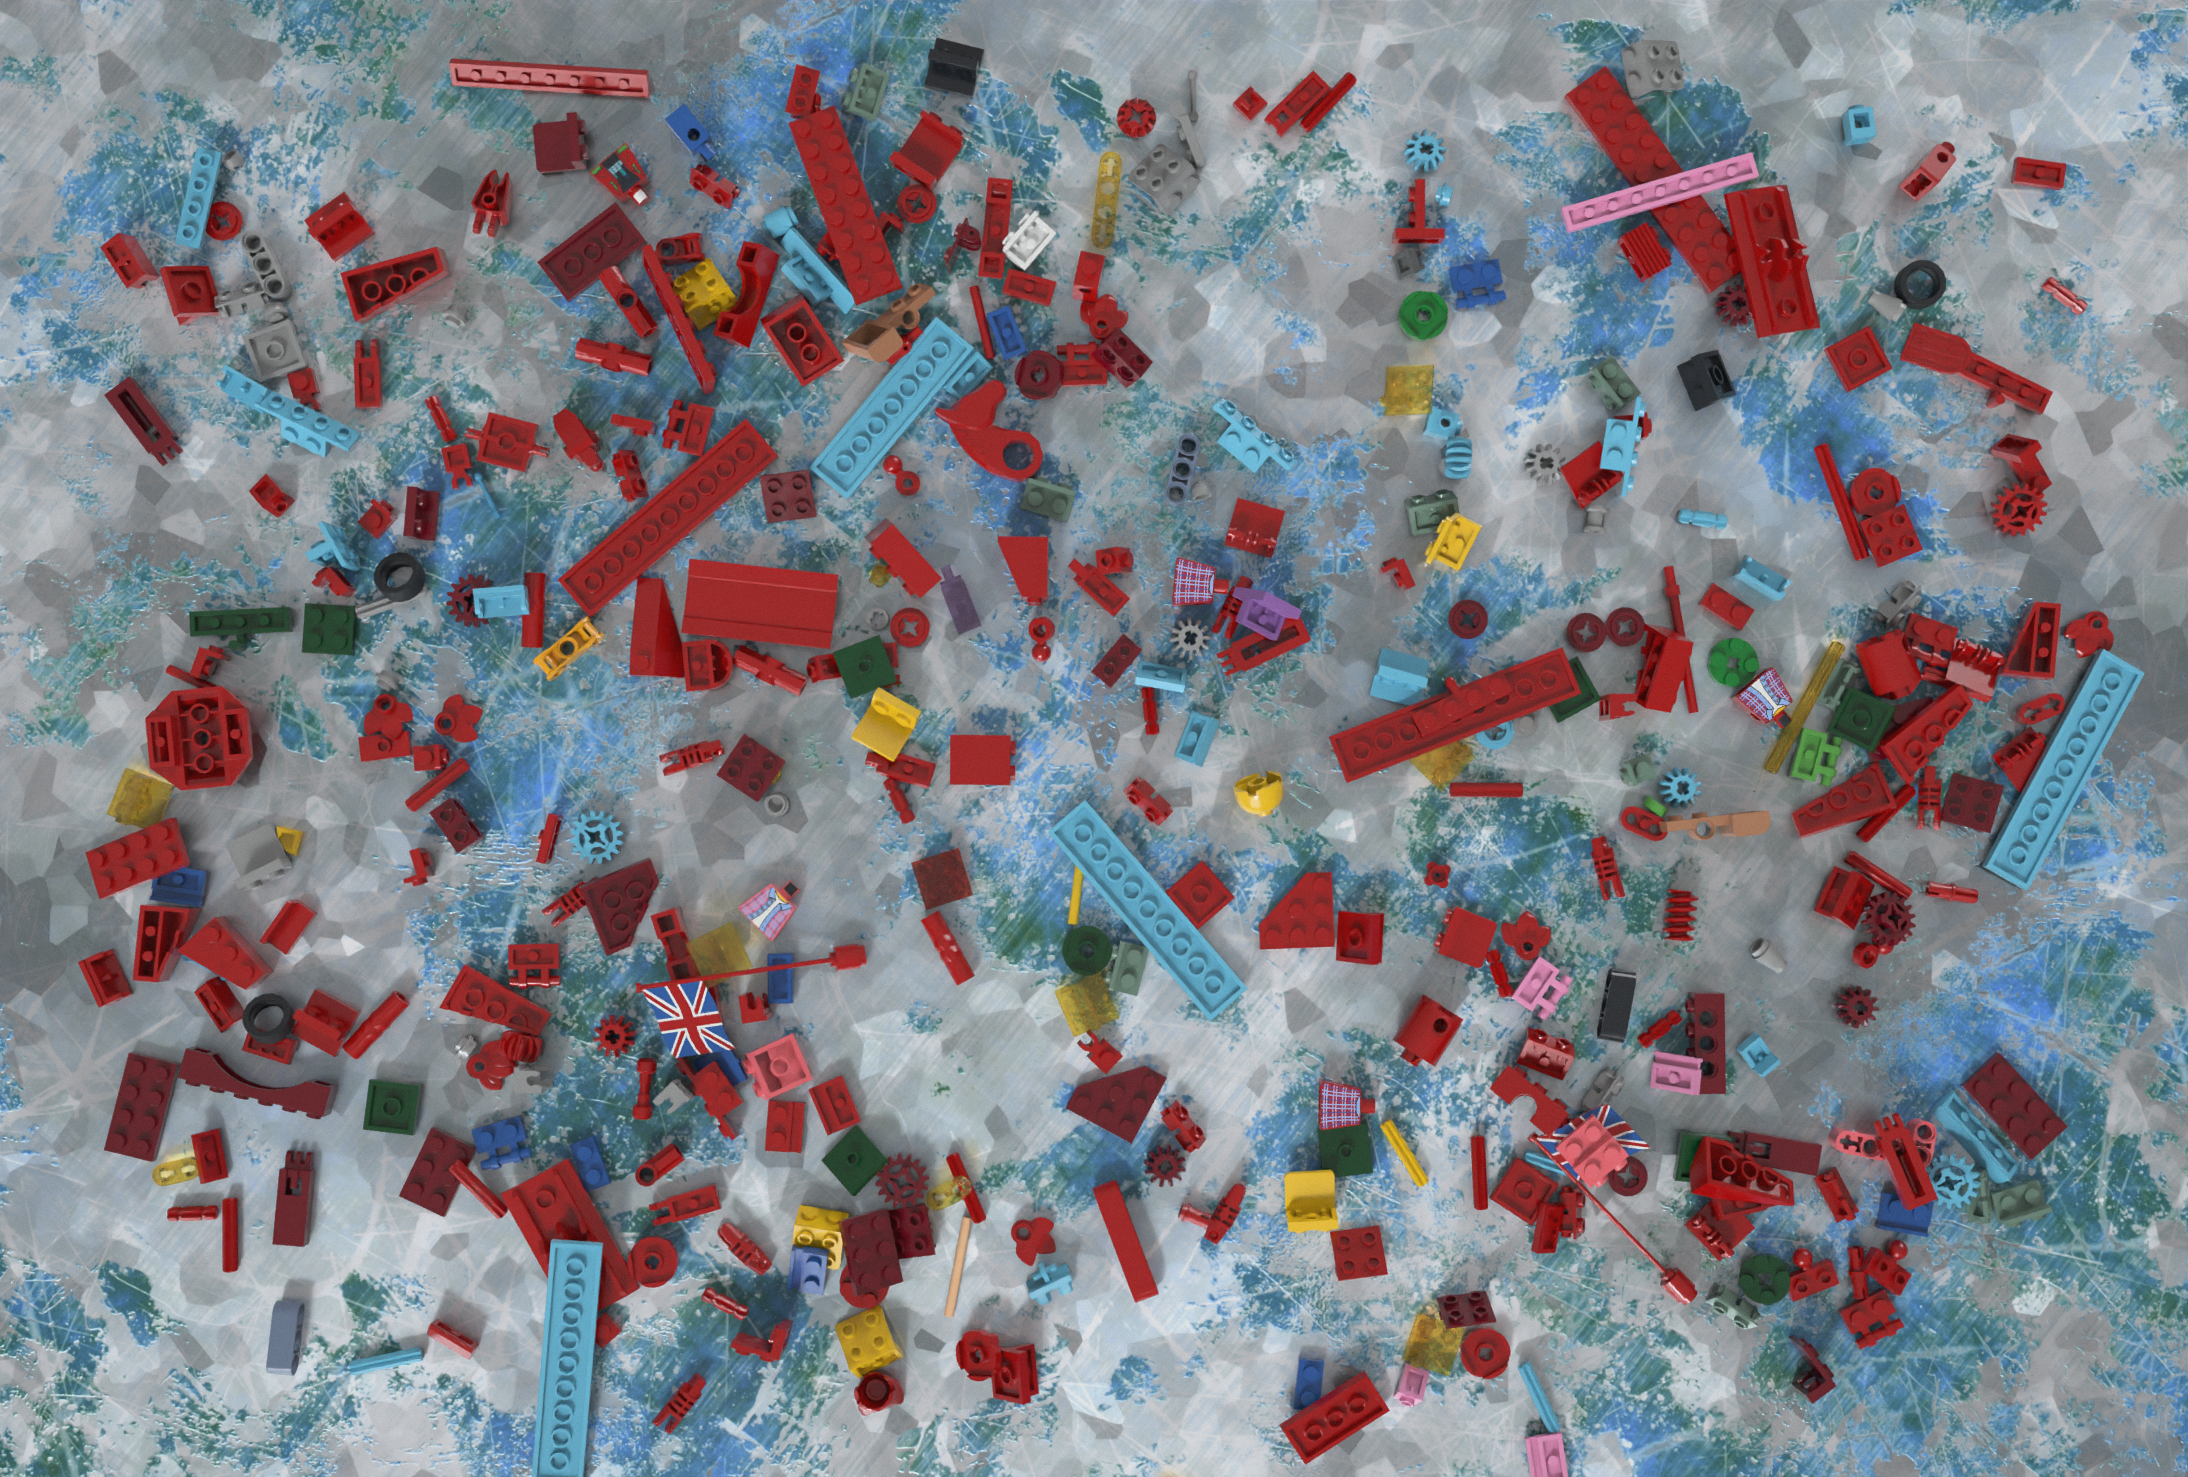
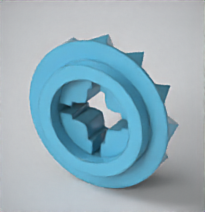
M1513 721L1496 726L1504 729V731L1496 733L1494 740L1492 733L1487 730L1476 734V739L1486 748H1503L1510 743L1514 736Z

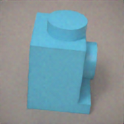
M1854 105L1849 107L1842 115L1845 135L1844 146L1869 143L1877 136L1873 107L1864 108L1863 105ZM1855 123L1859 125V128H1855Z
M1432 406L1428 410L1423 434L1448 440L1449 438H1454L1455 435H1460L1463 421H1459L1460 414L1437 409V407ZM1442 419L1448 420V427L1441 425Z

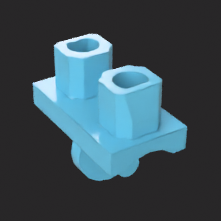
M1043 1261L1038 1263L1039 1271L1033 1273V1278L1026 1281L1031 1300L1035 1298L1040 1306L1052 1300L1049 1291L1058 1288L1061 1295H1066L1073 1291L1071 1283L1073 1280L1067 1263L1058 1267L1055 1264L1046 1267Z

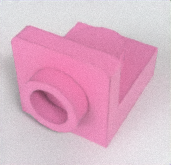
M1406 1363L1403 1366L1398 1389L1394 1392L1393 1397L1399 1399V1403L1405 1406L1413 1407L1423 1401L1430 1372Z

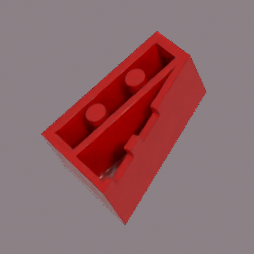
M1644 623L1643 631L1647 632L1646 647L1641 646L1640 654L1644 655L1642 670L1637 672L1635 686L1637 700L1635 702L1646 709L1671 713L1673 705L1677 700L1680 683L1685 676L1688 659L1692 655L1694 642L1670 628Z

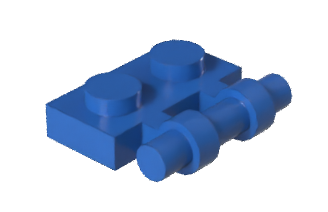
M1498 259L1449 268L1453 294L1463 292L1464 298L1455 300L1457 309L1464 307L1472 309L1475 308V305L1486 303L1494 305L1497 304V301L1506 300L1505 290L1497 292L1494 290V286L1503 283ZM1485 288L1486 294L1474 296L1472 290Z
M522 1115L471 1130L478 1154L487 1151L489 1154V1159L480 1162L483 1171L491 1168L496 1170L501 1168L502 1165L511 1162L516 1164L522 1162L524 1158L532 1156L530 1147L521 1149L519 1144L520 1141L528 1139ZM510 1145L511 1152L499 1155L498 1148Z

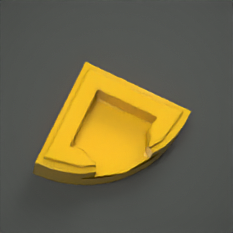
M277 826V837L280 839L284 850L291 855L298 856L304 832Z

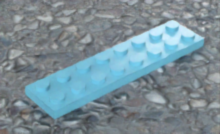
M937 317L934 318L923 331L924 333L913 343L910 352L897 362L809 467L847 500L851 498L974 350V347Z

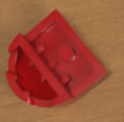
M713 639L682 642L686 692L714 690L728 682L733 672V658L731 652L724 644Z

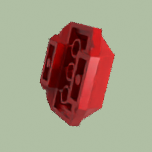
M225 686L171 691L157 708L145 718L150 769L181 791L234 786L253 759L249 708ZM206 732L209 740L204 745L201 742V737Z

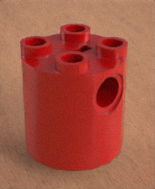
M1901 628L1889 631L1879 636V639L1875 636L1856 644V653L1873 696L1890 700L1902 698L1911 694L1923 679L1906 635L1902 632Z
M1423 994L1421 998H1418L1392 1040L1405 1048L1400 1057L1417 1067L1423 1059L1435 1067L1461 1027L1463 1019Z

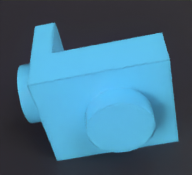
M1755 1032L1736 1047L1749 1068L1762 1078L1781 1063L1779 1058L1771 1053L1762 1038Z

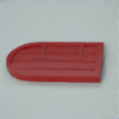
M1914 323L1900 360L1938 373L1953 375L1966 369L1971 361L1972 352L1970 345L1963 338Z

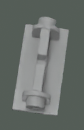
M256 282L247 283L241 289L235 291L225 290L219 293L217 297H214L215 307L218 308L220 316H226L227 318L244 313L241 304L246 303L249 311L263 307L266 303L270 302L268 294L265 293L261 284Z
M1912 582L1901 583L1891 595V598L1896 600L1897 603L1894 604L1887 599L1875 611L1876 615L1874 618L1879 623L1886 622V631H1889L1892 626L1897 627L1905 618L1904 613L1909 608L1914 609L1922 599L1921 586L1914 590L1915 585Z
M1609 1067L1606 1071L1603 1070L1594 1083L1595 1086L1601 1089L1600 1093L1590 1089L1581 1102L1583 1105L1580 1109L1587 1112L1601 1105L1609 1104L1608 1102L1612 1096H1617L1623 1089L1624 1083L1622 1081L1624 1077L1618 1074L1615 1078L1616 1072Z

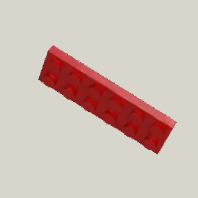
M651 244L641 247L642 264L704 395L714 392L715 376H717L713 364L706 361L704 355L706 350L702 341L695 338L694 331L696 330L691 318L685 317L683 311L685 306L680 295L675 296L674 282L669 272L664 273L662 267L664 262L658 250L654 251Z

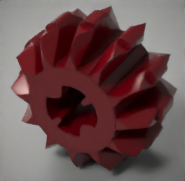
M1736 285L1734 289L1728 286L1725 288V293L1720 292L1717 295L1720 301H1716L1714 307L1720 310L1715 313V316L1720 317L1722 315L1724 317L1721 322L1722 324L1730 321L1731 328H1734L1738 323L1744 326L1747 324V320L1753 319L1746 289L1742 292L1741 285ZM1736 302V306L1739 305L1740 309L1735 310L1736 306L1732 307V303Z
M1855 986L1854 989L1846 987V995L1841 993L1837 995L1842 1001L1841 1003L1836 1002L1834 1004L1835 1007L1841 1008L1836 1013V1016L1843 1017L1842 1023L1844 1025L1851 1023L1852 1028H1858L1860 1024L1863 1027H1867L1868 1019L1876 1020L1872 1012H1877L1880 1009L1873 1006L1878 999L1870 997L1871 990H1862L1861 986ZM1854 1004H1856V1005L1860 1004V1009H1859V1010H1857V1009L1854 1010V1009H1853Z
M1170 1144L1166 1145V1150L1163 1152L1161 1146L1157 1145L1158 1154H1155L1152 1150L1148 1152L1153 1160H1144L1145 1165L1152 1166L1144 1170L1145 1174H1153L1150 1178L1151 1183H1154L1159 1178V1187L1164 1186V1180H1168L1169 1186L1172 1187L1173 1177L1177 1181L1182 1180V1177L1177 1172H1186V1167L1179 1165L1186 1161L1185 1157L1176 1158L1180 1153L1178 1148L1170 1153ZM1164 1160H1168L1169 1165H1172L1171 1168H1166V1171H1162L1161 1166L1158 1167L1159 1164L1164 1163Z

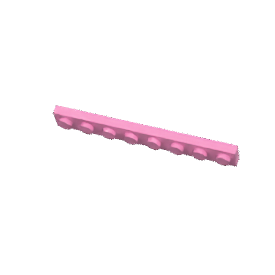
M1751 152L1562 207L1560 211L1568 234L1753 180L1759 174Z

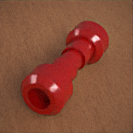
M639 1058L636 1070L640 1073V1089L637 1103L633 1105L632 1116L635 1119L647 1120L653 1114L649 1091L650 1084L652 1083V1074L657 1070V1061L654 1058Z

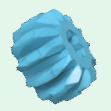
M1425 129L1422 131L1421 136L1415 132L1412 135L1413 140L1408 139L1405 145L1408 148L1404 150V155L1409 156L1406 163L1407 165L1415 163L1414 171L1422 167V171L1425 174L1428 172L1429 167L1435 171L1438 168L1437 163H1443L1445 158L1442 154H1445L1446 148L1441 146L1444 141L1443 138L1435 139L1436 132H1432L1431 136H1428ZM1421 149L1424 151L1428 149L1430 152L1429 154L1426 152L1422 154L1420 151Z
M1464 437L1449 438L1445 449V475L1447 478L1467 479L1471 470L1472 442Z
M1678 767L1673 768L1672 774L1665 772L1664 776L1667 781H1659L1660 785L1665 786L1664 790H1659V794L1667 795L1663 802L1666 804L1672 801L1671 807L1677 809L1679 804L1682 809L1688 808V802L1692 805L1696 804V799L1693 795L1701 796L1702 794L1696 790V787L1702 785L1701 782H1694L1697 774L1692 773L1689 775V768H1683L1680 772ZM1677 784L1684 785L1681 788L1683 792L1677 793V790L1679 788Z

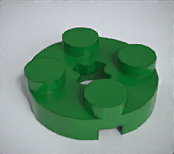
M1413 292L1404 299L1398 312L1399 325L1407 336L1416 341L1424 342L1425 340L1434 339L1446 327L1448 307L1443 298L1434 292ZM1417 311H1428V321H1420Z
M1740 638L1721 640L1710 649L1708 654L1707 671L1713 681L1722 686H1743L1753 679L1756 671L1759 669V661L1754 648ZM1729 656L1738 660V667L1736 669L1734 667H1727L1729 663L1727 658Z

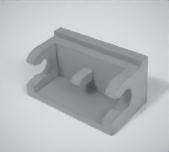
M524 1063L515 1067L514 1093H543L553 1088V1081L547 1079L540 1080L539 1076L540 1071L546 1072L550 1068L545 1065H531V1063Z
M680 1076L673 1080L652 1102L658 1106L664 1100L666 1101L670 1098L673 1106L667 1110V1113H672L678 1107L693 1099L696 1094Z

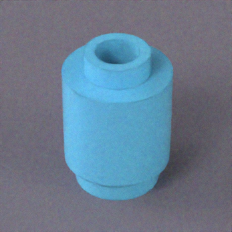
M784 206L762 216L764 221L760 223L766 236L772 235L773 239L787 233L790 228L799 224L791 206L786 208Z

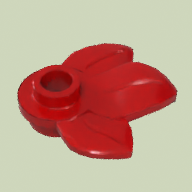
M1111 294L1102 295L1096 301V304L1083 301L1080 306L1081 320L1089 325L1091 335L1098 340H1103L1117 327L1122 329L1127 324L1128 312L1117 310L1116 299ZM1102 324V325H1105L1106 327L1103 328V329H1101V328H1099L1097 325Z
M2091 611L2083 619L2073 620L2068 624L2064 632L2065 637L2075 639V651L2079 658L2087 657L2097 649H2105L2109 652L2114 641L2113 633L2107 628L2109 624L2108 618L2100 611ZM2099 620L2100 624L2093 628V622Z
M381 694L375 699L373 709L365 716L364 730L367 735L381 730L388 739L395 741L402 733L403 722L413 720L412 709L406 703L398 702L396 697L391 694ZM386 704H391L388 709L383 710Z
M461 694L453 695L446 699L443 704V711L435 717L434 727L439 734L451 735L457 742H472L478 738L477 732L472 726L479 722L483 710L474 705H464ZM446 719L451 720V726L449 728H446L444 726V721Z
M1525 911L1519 917L1516 925L1502 923L1501 926L1504 942L1513 947L1516 955L1522 960L1529 961L1536 958L1540 948L1546 946L1551 939L1550 927H1539L1536 917L1529 911ZM1523 945H1531L1532 950L1525 951Z
M499 1040L484 1044L480 1053L471 1056L466 1064L468 1074L475 1079H479L482 1086L488 1090H501V1078L511 1075L514 1072V1068L518 1066L514 1060L503 1057L498 1053ZM482 1062L484 1064L483 1070L476 1071L474 1069L475 1063Z
M1037 1217L1031 1221L1021 1219L1016 1221L1011 1228L1012 1239L1017 1243L1016 1254L1026 1265L1033 1266L1037 1253L1051 1254L1056 1252L1054 1239L1049 1234L1054 1227V1223L1048 1218ZM1020 1228H1026L1028 1234L1021 1236L1019 1234Z

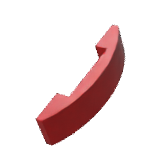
M988 177L978 277L1003 279L1006 255L1002 253L1005 246L1002 242L1009 233L1013 180Z

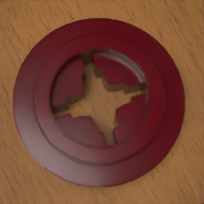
M1462 600L1456 603L1450 610L1448 623L1451 631L1459 638L1473 639L1485 631L1488 624V615L1485 608L1479 602ZM1464 613L1467 616L1476 613L1471 620L1473 627L1469 624L1459 625L1464 619L1462 616Z
M1629 607L1618 608L1609 614L1605 622L1606 635H1608L1612 643L1620 647L1632 646L1638 643L1644 635V619L1635 609ZM1631 619L1628 626L1631 633L1625 631L1618 634L1621 628L1619 622L1625 623Z
M1591 613L1576 615L1570 620L1566 628L1567 641H1569L1572 648L1581 652L1597 650L1606 638V628L1603 621ZM1587 625L1588 631L1596 635L1588 636L1584 642L1583 635L1576 631L1583 630Z
M1628 1156L1626 1158L1628 1162L1622 1169L1618 1171L1613 1169L1608 1173L1609 1185L1613 1191L1622 1196L1637 1195L1645 1188L1648 1180V1173L1644 1164L1637 1158ZM1629 1167V1172L1637 1177V1179H1628L1625 1184L1624 1178L1619 1176L1618 1173H1626Z

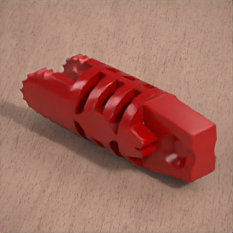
M1241 575L1236 586L1231 587L1211 632L1218 634L1228 618L1230 621L1225 631V637L1228 639L1233 637L1239 624L1235 620L1243 601L1232 595L1235 587L1251 589L1253 581L1250 578Z
M706 740L686 746L683 749L680 748L662 754L659 758L662 763L680 761L663 769L664 776H670L688 770V768L713 761V758L725 754L720 740L712 742Z
M1925 766L1924 779H1918L1917 829H1923L1925 826L1924 810L1934 811L1932 826L1934 830H1940L1942 779H1936L1935 766Z
M1605 836L1591 839L1593 846L1591 856L1603 901L1611 899L1609 880H1612L1615 895L1618 898L1625 897L1613 848H1609Z
M595 876L588 882L598 879L597 876ZM583 880L541 910L544 916H547L560 906L564 911L551 922L554 928L586 905L579 886L586 884Z
M1237 1183V1185H1233L1227 1196H1222L1213 1212L1204 1235L1212 1243L1218 1244L1227 1231L1230 1230L1242 1207L1240 1204L1244 1195H1246L1245 1192H1247L1243 1184Z
M728 1222L718 1228L717 1234L719 1239H722L721 1241L728 1246L727 1249L745 1266L760 1276L766 1273L772 1266V1262L761 1248L744 1232L741 1233Z
M696 1373L688 1382H684L656 1415L652 1423L658 1427L670 1414L673 1415L664 1430L666 1433L671 1434L685 1414L690 1411L694 1403L701 1397V1390L706 1385L705 1378Z

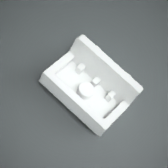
M1036 211L1031 216L1027 213L1018 223L1020 226L1019 230L1015 234L1010 232L1002 242L1005 245L1002 253L1024 272L1057 234L1038 217L1039 213Z

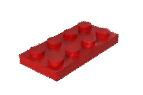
M168 818L85 852L99 899L110 898L191 865L177 818Z
M1362 1371L1279 1425L1306 1465L1390 1410L1366 1372Z

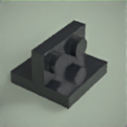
M936 37L934 49H930L928 55L929 69L924 84L925 88L973 99L985 53L984 49Z
M1718 350L1697 354L1691 357V360L1677 366L1695 412L1719 401L1736 396Z

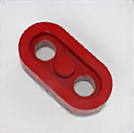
M1626 807L1619 814V823L1622 828L1647 840L1661 841L1668 834V832H1661L1660 822L1665 821L1663 818L1639 807ZM1630 814H1633L1635 817L1633 823H1629L1627 820ZM1653 824L1657 826V832L1654 834L1650 831V827Z

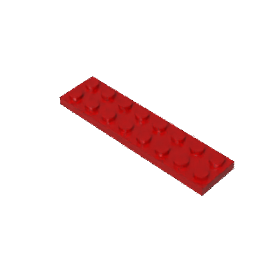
M835 106L788 123L856 306L903 288Z

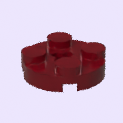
M1034 350L1018 362L1014 375L1016 385L1019 386L1022 395L1029 399L1044 401L1055 398L1063 383V363L1049 352ZM1042 369L1044 377L1040 382H1037L1038 379L1034 375Z

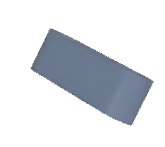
M1193 434L1183 435L1177 444L1165 491V500L1173 507H1178L1185 503L1200 449V441ZM1185 441L1193 442L1195 450L1192 452L1184 451L1182 443ZM1181 464L1186 465L1189 473L1186 476H1180L1176 473L1175 468ZM1174 488H1178L1182 491L1183 497L1180 500H1174L1170 497L1169 492Z
M281 1300L275 1302L268 1345L267 1373L289 1376L296 1374L300 1356L305 1311L304 1303Z

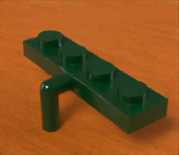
M291 607L189 612L190 637L236 635L237 641L231 640L228 646L231 650L240 652L247 650V635L293 632Z

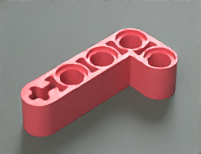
M1914 1118L1907 1123L1906 1127L1909 1128L1917 1150H1920L1923 1164L1927 1167L1932 1161L1937 1130L1931 1122ZM1921 1125H1924L1925 1133L1919 1137L1917 1130ZM1836 1128L1828 1136L1830 1146L1840 1152L1884 1161L1874 1139L1878 1135ZM1847 1138L1852 1140L1853 1145L1844 1142L1840 1143V1139ZM1870 1139L1872 1142L1871 1149L1865 1152L1864 1143ZM1896 1139L1897 1144L1901 1148L1896 1151L1898 1156L1905 1153V1149L1901 1140Z

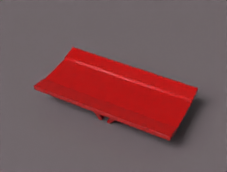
M1787 185L1740 190L1724 194L1757 338L1821 328L1806 268L1809 255H1803L1802 249L1807 248V245L1800 241Z
M689 559L688 583L681 633L831 649L839 575Z
M568 1158L500 1194L547 1278L552 1239L603 1243L598 1311L640 1289L637 1280L631 1277L623 1255Z

